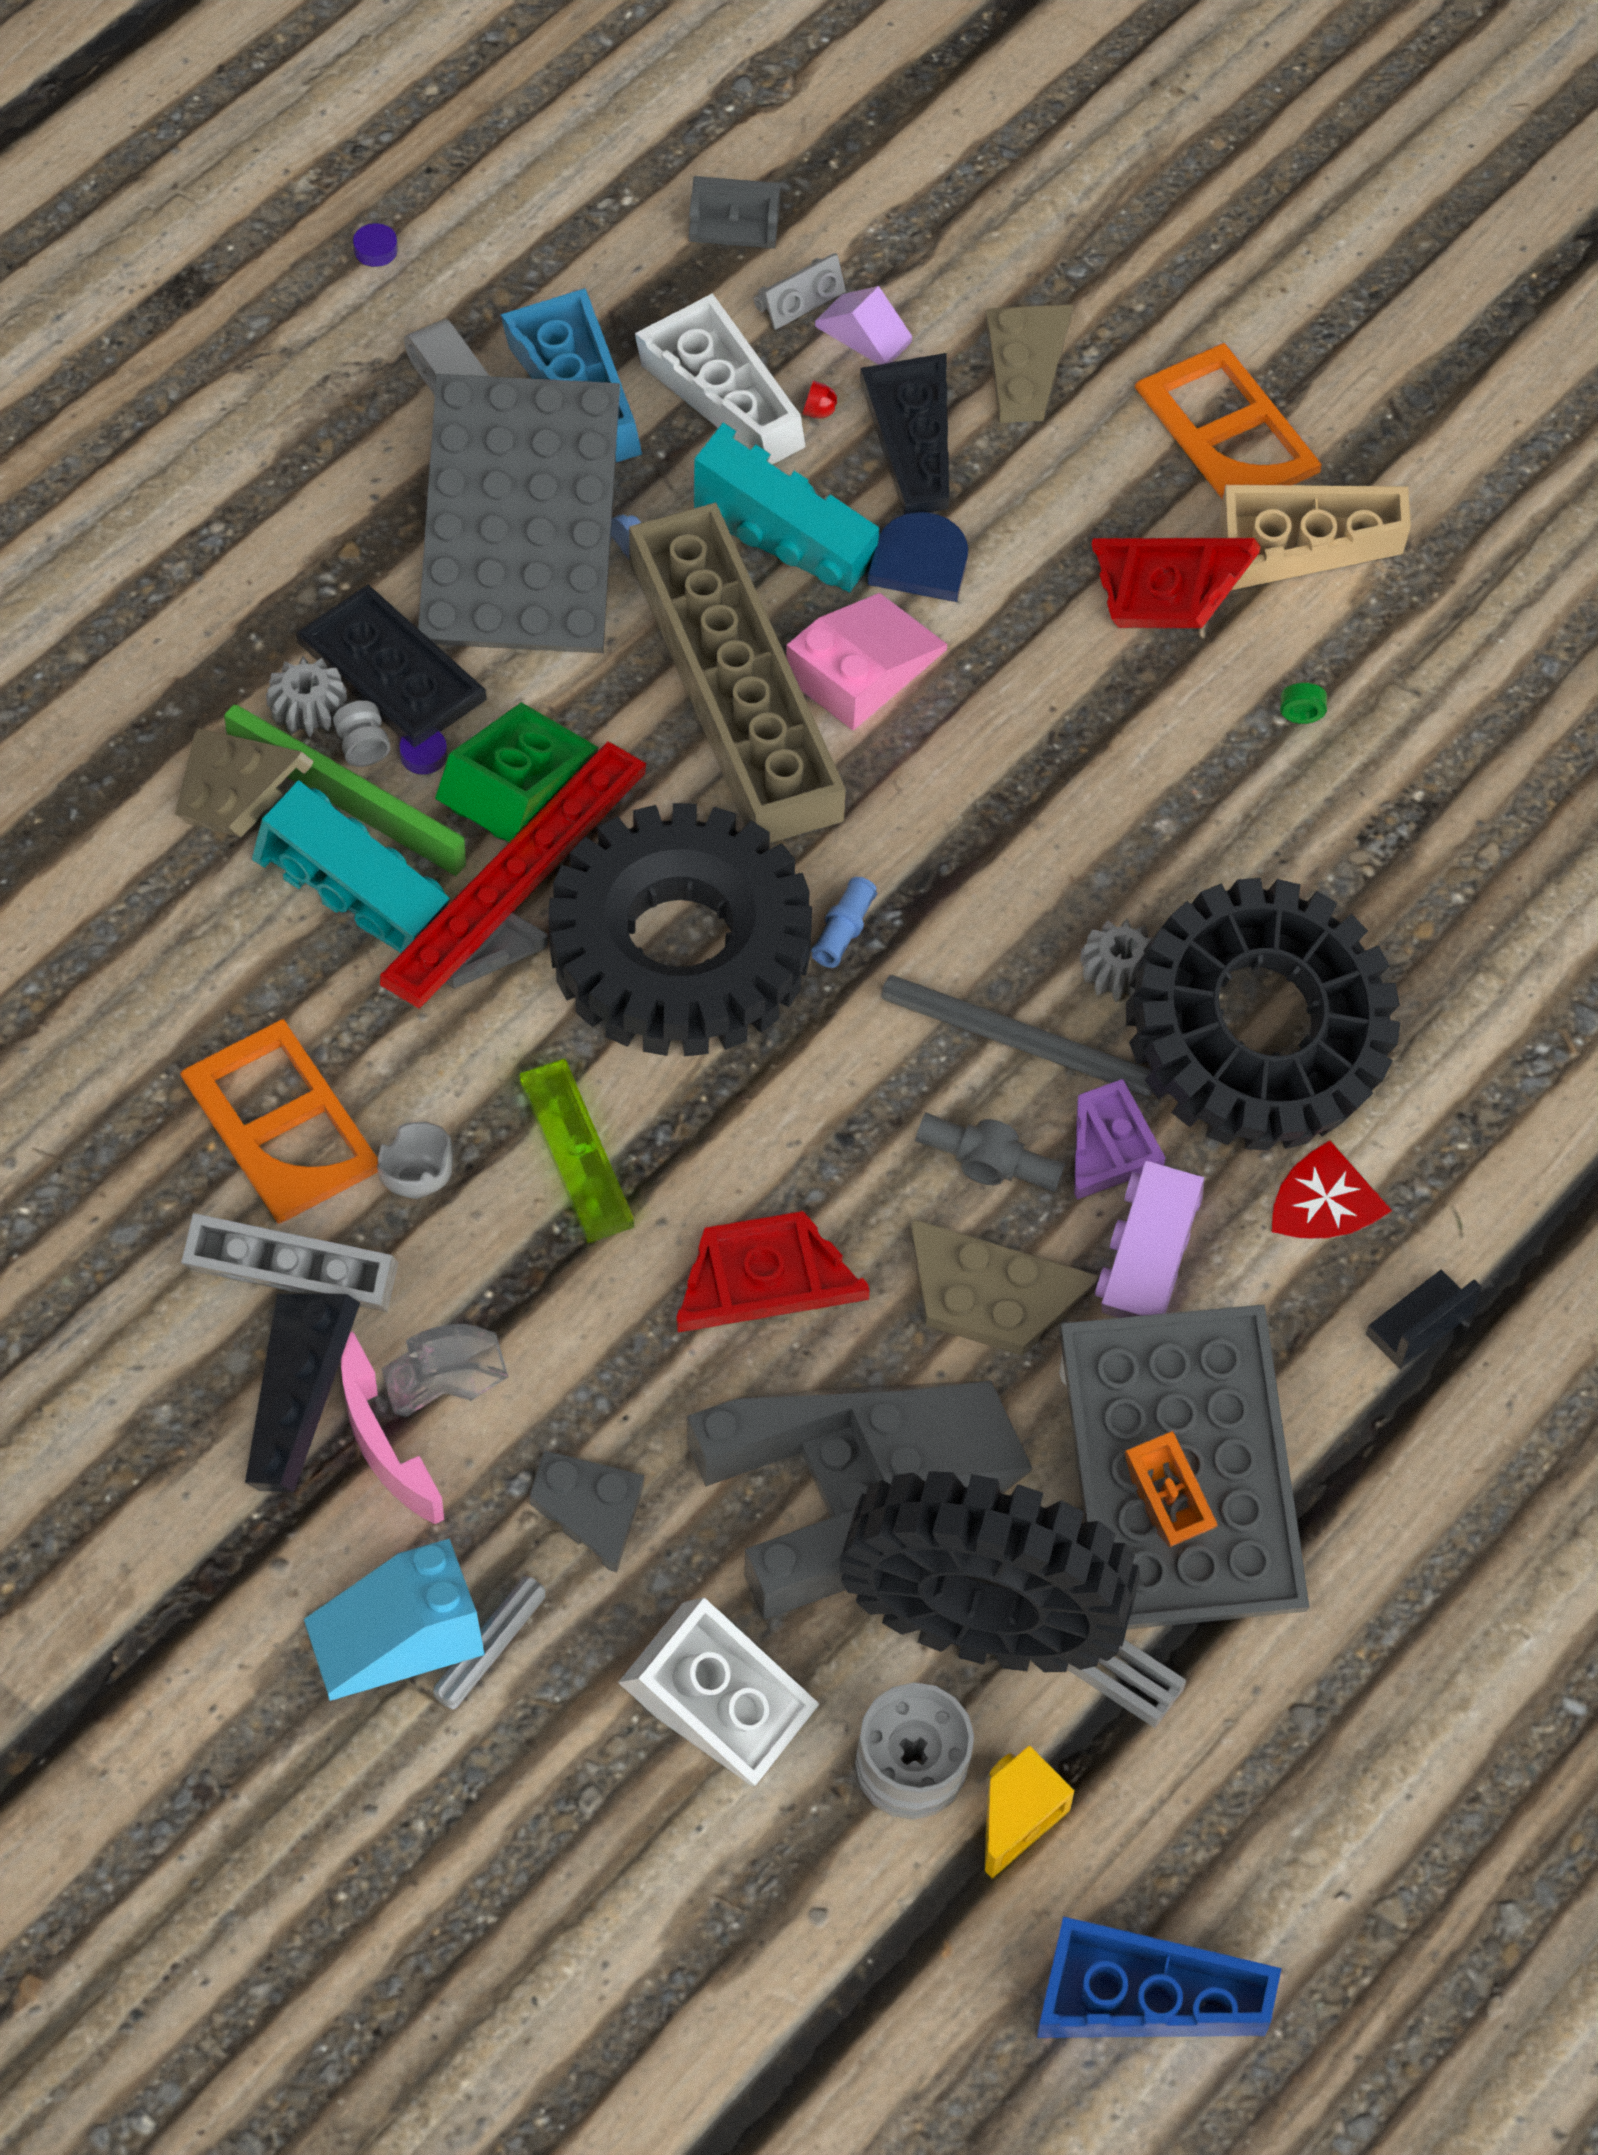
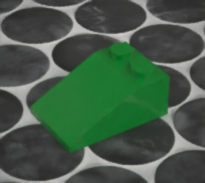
M520 702L449 753L435 799L450 807L457 815L467 817L489 830L496 838L510 842L597 753L599 747Z

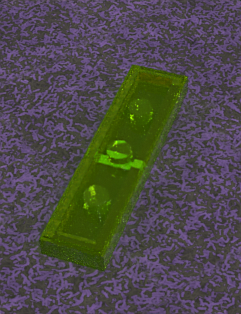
M566 1058L519 1073L520 1084L587 1243L635 1228L633 1215Z

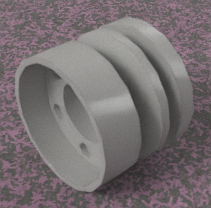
M915 1682L892 1687L876 1698L863 1717L855 1761L859 1786L871 1803L891 1816L912 1820L936 1815L953 1803L964 1785L972 1755L974 1733L968 1713L954 1696L939 1687ZM917 1753L922 1757L921 1763L913 1761L906 1765L902 1762L903 1755L911 1758Z

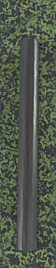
M889 975L884 983L881 997L888 1002L1109 1083L1123 1079L1129 1090L1141 1095L1151 1096L1153 1093L1145 1081L1147 1076L1153 1071L1151 1069L894 975Z

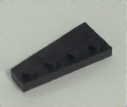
M947 353L860 368V382L904 515L916 512L929 513L949 508Z
M277 1294L245 1479L246 1484L258 1491L295 1492L360 1306V1302L348 1294Z

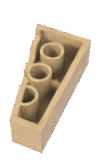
M1226 485L1220 510L1221 538H1255L1261 547L1257 557L1232 590L1403 554L1411 527L1408 486Z

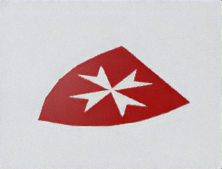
M1329 1140L1298 1162L1281 1184L1273 1206L1271 1233L1299 1239H1329L1359 1231L1383 1218L1392 1210Z

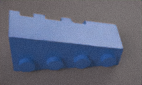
M1063 1916L1037 2038L1265 2036L1271 2023L1282 1968Z

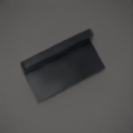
M1441 1269L1369 1324L1366 1336L1401 1370L1473 1314L1482 1286L1474 1279L1461 1289Z

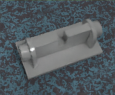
M833 253L824 259L815 258L812 260L811 265L790 275V277L768 288L763 286L758 290V295L753 298L754 304L760 312L766 310L769 312L774 330L846 292L837 253Z

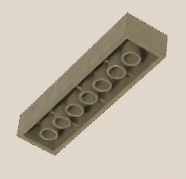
M717 503L629 526L630 563L745 826L752 820L770 832V843L844 822L846 788Z

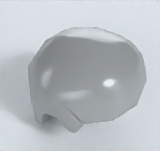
M426 1121L405 1123L399 1126L393 1143L389 1146L386 1144H381L377 1165L380 1181L394 1194L413 1199L426 1197L441 1189L448 1182L452 1174L453 1149L451 1137L441 1126Z

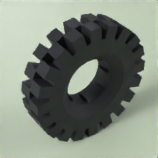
M673 803L672 820L662 821L657 805L633 810V827L630 829L625 826L618 816L598 827V844L587 837H584L570 852L571 867L561 865L553 883L554 898H549L548 923L552 968H556L557 984L565 999H576V1013L592 1028L604 1019L606 1022V1037L627 1047L635 1034L642 1035L643 1052L667 1056L671 1040H682L684 1057L709 1054V1038L718 1036L726 1050L747 1041L748 1024L750 1023L762 1033L779 1019V1003L790 1007L801 990V975L806 976L810 960L812 906H809L810 891L803 872L795 874V858L782 843L769 850L770 832L752 820L740 832L736 831V813L714 806L707 822L697 821V804ZM676 900L692 901L711 908L717 913L719 919H724L731 931L726 933L725 947L717 955L692 966L665 965L644 955L641 947L637 948L629 934H635L636 920L645 911L656 907L658 904Z
M1261 878L1237 879L1227 891L1222 883L1201 891L1191 904L1186 901L1162 925L1143 950L1145 953L1136 963L1129 983V987L1134 988L1135 991L1126 1001V1025L1137 1027V1033L1129 1041L1136 1064L1149 1062L1153 1070L1145 1079L1146 1083L1158 1100L1170 1093L1178 1101V1104L1171 1113L1191 1128L1198 1119H1201L1209 1124L1206 1137L1229 1145L1239 1136L1245 1138V1149L1269 1151L1278 1141H1282L1284 1148L1288 1149L1307 1144L1318 1133L1323 1137L1341 1125L1373 1094L1372 1090L1383 1081L1393 1061L1387 1057V1054L1398 1045L1400 1022L1390 1020V1015L1400 1006L1396 982L1382 983L1380 976L1390 965L1380 946L1377 945L1368 950L1363 948L1359 941L1368 930L1352 913L1342 923L1331 916L1338 904L1336 901L1318 891L1308 901L1300 899L1301 884L1277 879L1269 889H1263ZM1246 967H1251L1252 971L1262 967L1282 974L1286 977L1287 981L1295 984L1307 1002L1306 1012L1310 1014L1311 1018L1310 1035H1306L1298 1044L1301 1048L1300 1051L1280 1056L1279 1052H1274L1271 1056L1264 1055L1244 1046V1042L1241 1040L1239 1042L1231 1034L1222 1017L1224 1009H1220L1219 1004L1221 986L1225 987L1232 979L1231 972Z
M936 1471L928 1472L926 1482L911 1472L894 1475L891 1484L880 1480L869 1486L867 1494L862 1493L856 1504L839 1565V1572L843 1573L841 1582L848 1593L858 1594L856 1603L870 1615L884 1614L882 1624L903 1635L921 1630L917 1643L942 1652L950 1644L960 1646V1659L984 1665L987 1654L996 1655L1003 1669L1026 1672L1031 1660L1044 1673L1066 1672L1068 1663L1079 1670L1095 1667L1098 1665L1099 1658L1108 1661L1118 1654L1119 1647H1123L1138 1589L1140 1571L1139 1565L1133 1564L1135 1556L1125 1543L1113 1542L1115 1533L1100 1521L1081 1523L1084 1511L1062 1500L1044 1508L1040 1506L1043 1492L1017 1484L1011 1496L1002 1494L999 1479L973 1474L971 1475L968 1487H964L954 1472Z

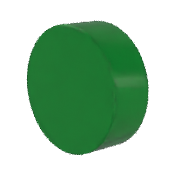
M1292 684L1281 692L1280 712L1284 718L1294 723L1309 724L1323 718L1327 712V693L1316 684Z

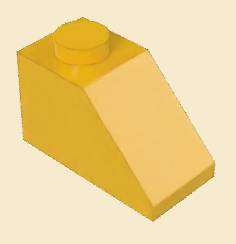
M1030 1745L1016 1757L1013 1753L1005 1755L989 1773L991 1779L986 1810L985 1872L992 1879L1071 1809L1074 1790Z

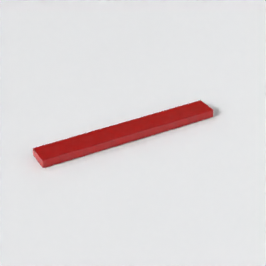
M607 741L380 974V986L420 1009L645 775L646 763Z

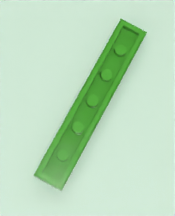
M234 704L224 714L227 735L298 750L314 761L311 768L305 774L295 768L287 776L294 782L299 780L308 788L320 790L335 806L455 876L466 866L464 837L239 705Z

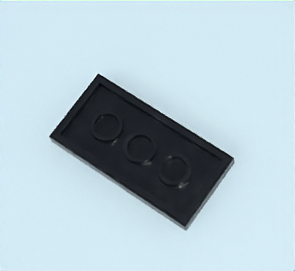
M369 584L296 632L297 642L317 661L322 658L327 665V669L337 668L343 685L361 701L374 703L378 707L381 720L401 738L404 737L414 748L436 732L443 731L487 700L486 689Z

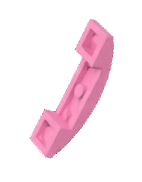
M350 1332L341 1357V1370L349 1422L358 1446L370 1468L393 1496L420 1517L433 1524H437L444 1520L442 1497L420 1456L402 1464L398 1461L367 1400L378 1396L375 1372L354 1332Z

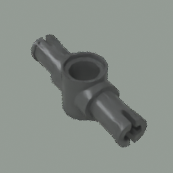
M925 1112L915 1138V1142L956 1155L955 1161L962 1163L961 1169L964 1174L970 1179L985 1185H998L1004 1179L1012 1181V1178L1015 1177L1055 1193L1065 1166L1063 1162L1025 1150V1144L1018 1142L1019 1136L1012 1127L993 1119L981 1120L977 1126L968 1124L967 1128Z

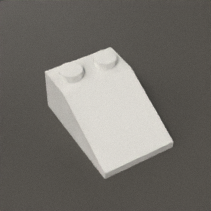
M706 1598L683 1602L618 1682L657 1719L751 1786H756L819 1705L810 1694Z

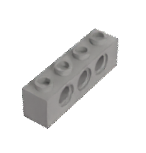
M195 1213L192 1215L181 1261L191 1271L300 1294H348L359 1301L361 1307L388 1312L399 1262L390 1254Z

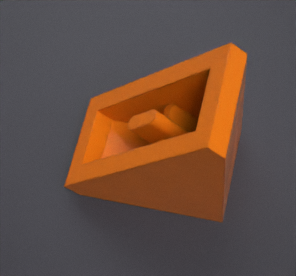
M1173 1431L1125 1451L1131 1481L1133 1484H1136L1138 1488L1136 1492L1146 1505L1144 1509L1152 1526H1156L1157 1534L1168 1547L1218 1526ZM1169 1462L1170 1471L1174 1476L1178 1477L1181 1484L1175 1486L1173 1480L1167 1478L1160 1492L1157 1493L1152 1482L1165 1477L1163 1464ZM1153 1469L1152 1478L1148 1474V1471ZM1183 1493L1188 1498L1187 1504L1189 1507L1176 1512L1177 1521L1172 1523L1161 1501L1165 1500L1166 1504L1171 1506L1178 1494Z

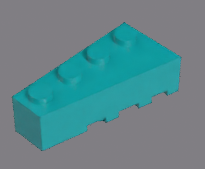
M723 422L694 458V508L717 503L730 534L739 538L744 544L758 547L778 557L786 565L796 566L818 577L823 583L831 586L835 585L850 593L872 564L879 540V527L829 494L824 499L818 496L813 487L808 483L809 480L795 470L788 476L768 462L771 456L770 453L756 444L751 450L733 438L737 431Z
M299 780L262 818L251 860L264 868L270 862L286 871L283 874V880L297 889H300L304 883L317 890L323 905L336 913L338 911H351L355 914L354 919L358 927L400 953L449 903L450 898L445 895L443 888L438 882L428 876L422 877L407 865L405 858L397 850L381 845L369 835L367 828L360 821L344 816L332 806L324 793L316 788H308Z

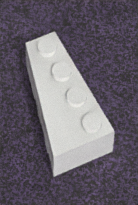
M713 293L635 333L641 366L717 428L724 422L737 432L733 438L751 450L755 444L771 454L768 462L774 464L806 447L800 413Z

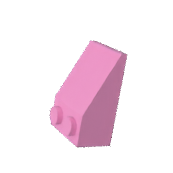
M877 593L819 617L787 644L786 658L801 691L854 731L947 650L948 644L881 593Z

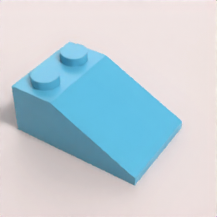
M450 1538L398 1553L304 1619L330 1701L485 1655L477 1612Z

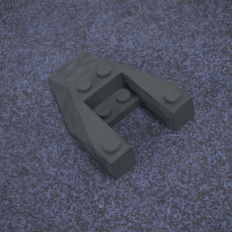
M991 1381L828 1388L738 1398L687 1416V1445L705 1486L802 1453L831 1517L745 1549L744 1576L763 1620L846 1590L841 1582L843 1573L839 1572L841 1555L856 1504L861 1494H867L868 1487L874 1483L884 1480L891 1484L894 1475L911 1472L926 1482L929 1471L954 1472L964 1487H968L972 1474L999 1479L1000 1491L1003 1494L1032 1470L1030 1461Z

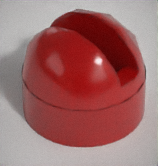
M813 380L802 415L814 419L830 417L837 405V395L834 390L824 383Z

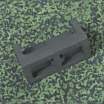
M694 176L689 217H691L689 242L775 249L780 213V183Z

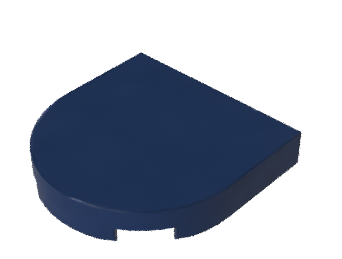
M909 513L892 520L879 535L878 545L875 549L868 575V585L957 602L968 558V544L963 532L949 519L933 513Z

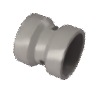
M369 701L351 702L341 707L335 713L333 724L337 735L344 739L342 751L345 760L350 765L356 767L373 765L388 755L391 749L387 733L380 728L382 720L378 707L374 703Z

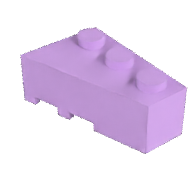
M1145 1161L1142 1174L1132 1172L1124 1201L1132 1203L1127 1222L1118 1219L1110 1243V1249L1118 1251L1112 1269L1103 1267L1095 1292V1296L1103 1298L1102 1313L1118 1318L1166 1313L1178 1276L1181 1259L1190 1239V1230L1196 1210L1199 1211L1202 1202L1204 1177L1150 1161Z

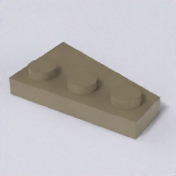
M1074 304L986 309L985 321L999 423L1044 421L1055 382L1057 367L1064 349L1066 334L1070 327Z

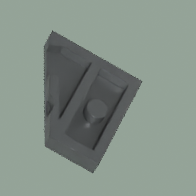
M544 1450L530 1493V1505L548 1520L558 1522L563 1532L578 1545L582 1542L602 1558V1565L608 1570L617 1572L644 1487V1475Z

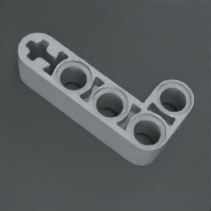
M446 318L404 336V344L410 361L434 395L436 374L489 376L457 330Z

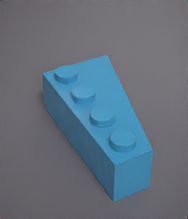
M586 288L500 314L508 347L532 379L620 383L616 463L642 455L634 417Z

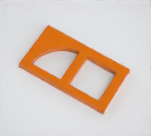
M1225 343L1143 378L1134 386L1222 500L1226 485H1294L1321 471V462ZM1222 368L1251 405L1200 428H1196L1168 392ZM1266 423L1294 460L1270 465L1248 464L1226 457L1212 446Z
M284 1019L185 1068L180 1073L181 1078L278 1224L378 1173L377 1156ZM281 1047L310 1089V1092L244 1125L215 1081ZM325 1112L355 1157L332 1165L305 1167L279 1161L264 1152L259 1145Z

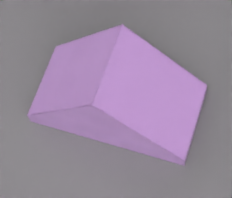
M879 286L841 294L815 321V327L878 365L893 362L912 342V335Z

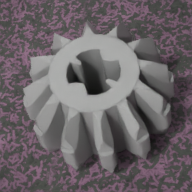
M302 656L299 665L294 666L284 661L282 673H271V679L269 680L270 688H268L266 693L267 706L272 711V718L276 725L286 724V729L291 735L299 729H305L309 737H311L314 728L317 727L329 732L332 725L331 720H333L335 713L345 705L347 700L346 687L341 682V675L337 668L327 669V665L322 658L314 664H308L304 656Z
M1128 918L1121 924V927H1116L1107 919L1106 923L1102 926V931L1091 930L1087 937L1086 945L1081 949L1080 962H1082L1083 966L1082 975L1084 982L1095 983L1094 989L1097 996L1110 991L1116 1003L1122 994L1127 993L1131 997L1135 989L1129 987L1134 967L1145 952L1143 950L1152 940V938H1148L1149 932L1146 925L1134 930L1131 928Z

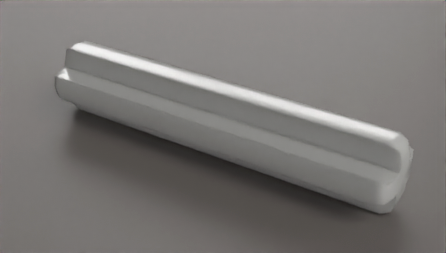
M530 1576L521 1578L480 1629L485 1655L451 1665L434 1686L433 1696L437 1701L449 1709H455L460 1705L545 1599L546 1589L541 1583Z

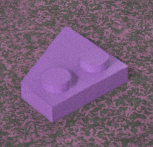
M1123 1079L1078 1095L1074 1194L1077 1200L1129 1181L1132 1172L1142 1174L1145 1161L1164 1166L1166 1158Z

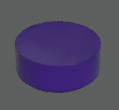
M380 223L367 224L359 228L354 234V254L362 264L379 267L389 264L395 259L398 252L397 236L389 226Z
M439 731L415 748L404 737L401 738L399 745L400 758L407 770L415 774L425 775L438 771L447 760V744L445 737Z

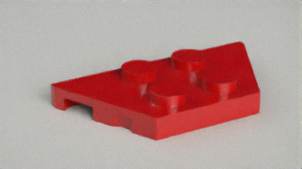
M1093 538L1091 544L1100 564L1101 572L1099 575L1102 586L1108 594L1107 605L1110 616L1118 628H1203L1257 557L1261 548L1255 538Z
M804 1211L705 1227L698 1246L696 1262L692 1265L687 1281L684 1300L676 1316V1328L679 1333L869 1300L870 1289L863 1277L858 1280L842 1262L843 1255L830 1241L820 1236L818 1227Z

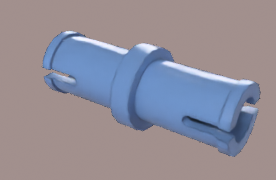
M863 877L851 878L838 905L832 906L826 914V926L811 949V952H813L812 958L819 964L830 968L837 967L851 939L856 938L861 933L864 926L862 919L878 894L876 886L868 879Z

